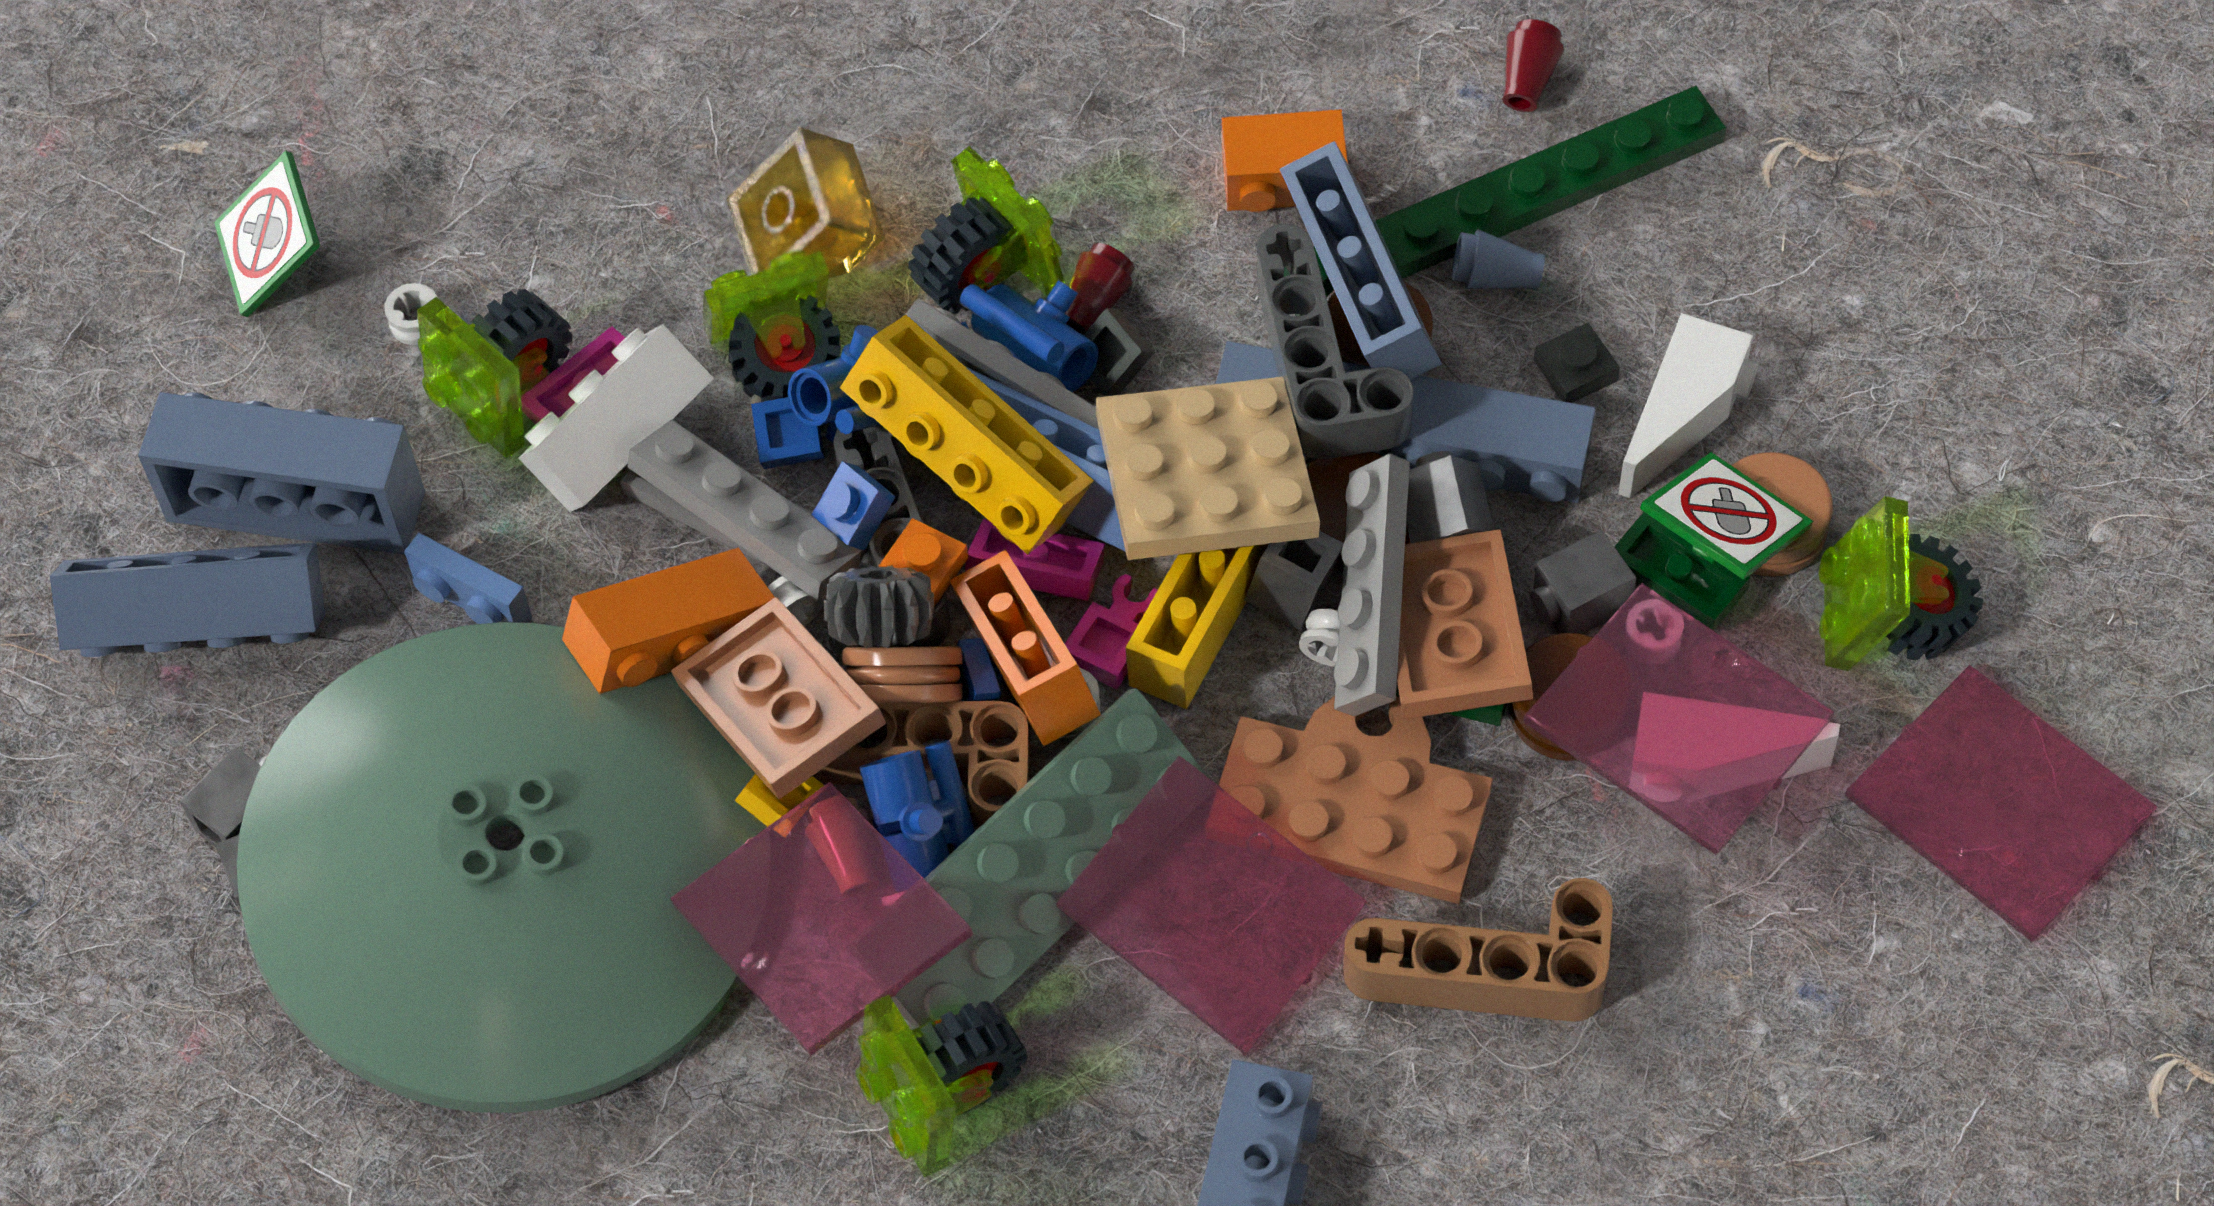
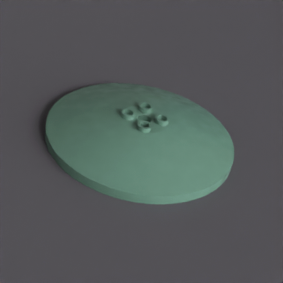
M497 622L465 625L436 631L399 643L364 660L319 692L293 718L273 745L259 770L246 803L239 833L237 855L238 894L247 939L261 975L274 998L292 1022L321 1051L345 1069L375 1086L405 1098L441 1108L478 1113H518L546 1110L591 1099L618 1089L649 1073L677 1054L702 1032L728 1001L742 979L757 947L766 918L771 887L772 843L770 828L734 801L755 775L754 771L679 687L672 672L648 679L643 684L635 687L625 686L599 694L562 641L565 627L538 623ZM501 826L514 827L524 835L522 843L511 850L493 848L487 842V837L494 829Z

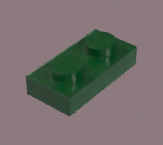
M1645 512L1639 516L1614 546L1636 576L1635 584L1711 633L1714 632L1749 588L1750 575L1743 580L1717 561L1712 565L1692 551V544Z

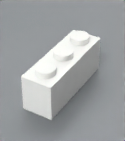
M663 324L646 334L639 327L631 332L611 352L619 361L603 376L596 369L590 372L569 392L568 395L575 403L560 418L551 411L525 435V438L532 445L518 459L569 512L585 506L628 464L629 449L676 417L714 379Z

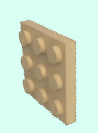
M1283 377L1096 398V417L1127 560L1319 538L1320 518Z

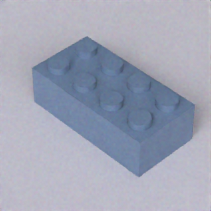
M160 392L138 454L167 522L405 555L404 551L411 542L425 495V489L404 425L395 424L390 420L380 417H370L362 420L334 416L320 409H308L303 412L274 408L261 401L236 403L214 400L207 395L189 392L184 395Z

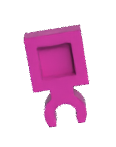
M1127 574L1120 576L1113 585L1112 606L1110 609L1092 602L1064 643L1079 668L1090 672L1096 680L1116 690L1128 673L1125 647L1158 589L1153 588L1148 597L1142 602L1129 601L1127 597L1131 592L1132 577Z

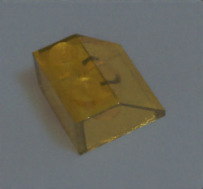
M799 127L726 198L756 293L765 296L768 291L777 290V292L847 274L885 239L854 145Z

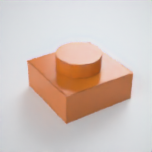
M912 518L881 561L879 567L891 565L895 568L911 567L917 572L930 577L931 592L934 593L935 606L951 584L949 580L956 577L967 561V545Z

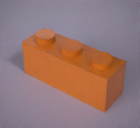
M738 547L573 596L562 641L598 693L602 694L625 686L635 687L643 684L648 679L670 673L673 668L775 597Z
M1006 550L949 580L978 638H982L988 655L996 664L1003 680L1043 746L1101 715L1076 661Z

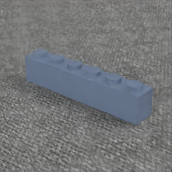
M1230 341L1226 342L1216 384L1279 377L1272 349ZM1342 362L1345 373L1372 369L1369 366ZM1303 365V366H1301V367H1304V368H1315V367H1318V366H1315V365ZM1417 376L1410 380L1413 385V410L1411 432L1408 438L1399 446L1373 451L1383 456L1392 454L1410 461L1409 470L1417 467L1416 460L1421 456L1439 451H1451L1454 457L1479 463L1485 490L1504 489L1531 494L1533 497L1546 502L1564 500L1578 503L1591 445L1596 407ZM1379 406V407H1376L1377 409H1380V410H1391V409H1393V408L1388 407V406ZM1315 417L1313 419H1316L1318 421H1327L1331 418Z

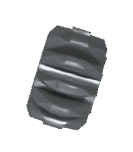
M870 565L869 568L863 569L850 568L846 572H838L829 578L826 599L824 600V620L828 623V635L847 646L863 645L865 648L873 646L889 648L891 645H909L913 641H920L930 634L934 613V593L931 592L930 577L917 572L911 567L895 568L893 565L887 567Z

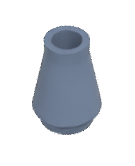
M1479 229L1476 230L1475 235L1461 232L1455 249L1451 279L1464 282L1465 289L1527 288L1538 290L1543 275L1545 255L1528 251Z

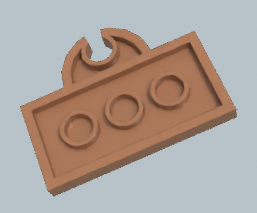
M1335 696L1314 711L1304 731L1240 716L1205 826V840L1460 904L1491 795L1493 778L1429 763L1431 739L1423 718L1416 717L1403 720L1399 697L1396 696V700L1392 701L1389 705V720L1392 728L1380 736L1366 735L1356 725L1369 711L1352 716L1335 710Z

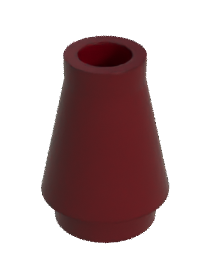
M1525 19L1519 21L1516 24L1515 30L1507 35L1505 90L1502 98L1503 103L1507 107L1520 112L1536 110L1539 98L1564 53V46L1561 43L1562 33L1554 25L1542 20Z
M1094 243L1089 251L1080 253L1069 285L1078 295L1065 313L1070 317L1066 323L1068 326L1084 335L1106 308L1110 309L1133 285L1130 276L1135 266L1125 254L1104 243Z

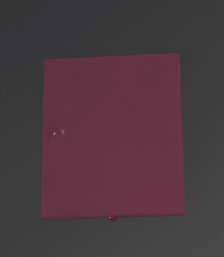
M1641 583L1586 646L1579 648L1577 657L1524 715V723L1703 847L1718 855L1772 790H1776L1781 786L1784 775L1833 719L1834 711Z
M1971 665L1912 724H1906L1902 728V734L1849 786L1845 793L1848 799L2031 942L2049 926L2091 880H2097L2101 876V869L2148 821L2157 809L2155 804Z
M1179 755L1123 824L1114 826L1112 830L1113 836L1059 899L1056 907L1246 1055L1300 986L1310 983L1313 978L1312 971L1363 909L1367 901Z
M830 782L755 837L749 838L744 845L670 898L673 906L810 1056L814 1055L888 998L894 997L900 989L973 935L971 927Z

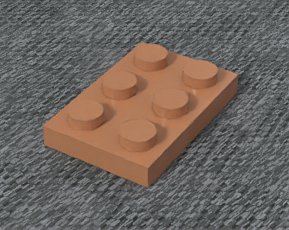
M1501 529L1405 544L1397 687L1403 720L1533 699L1532 681Z
M777 597L671 670L679 687L778 799H781L886 724L879 707Z

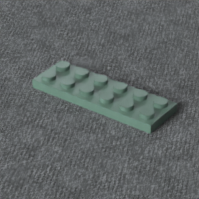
M1137 688L1127 690L848 949V952L921 1037L923 1033L920 1029L929 1023L935 1026L942 1022L941 1015L949 1011L956 1015L959 1014L963 1005L972 1003L975 1008L980 1001H989L991 1004L1218 787Z

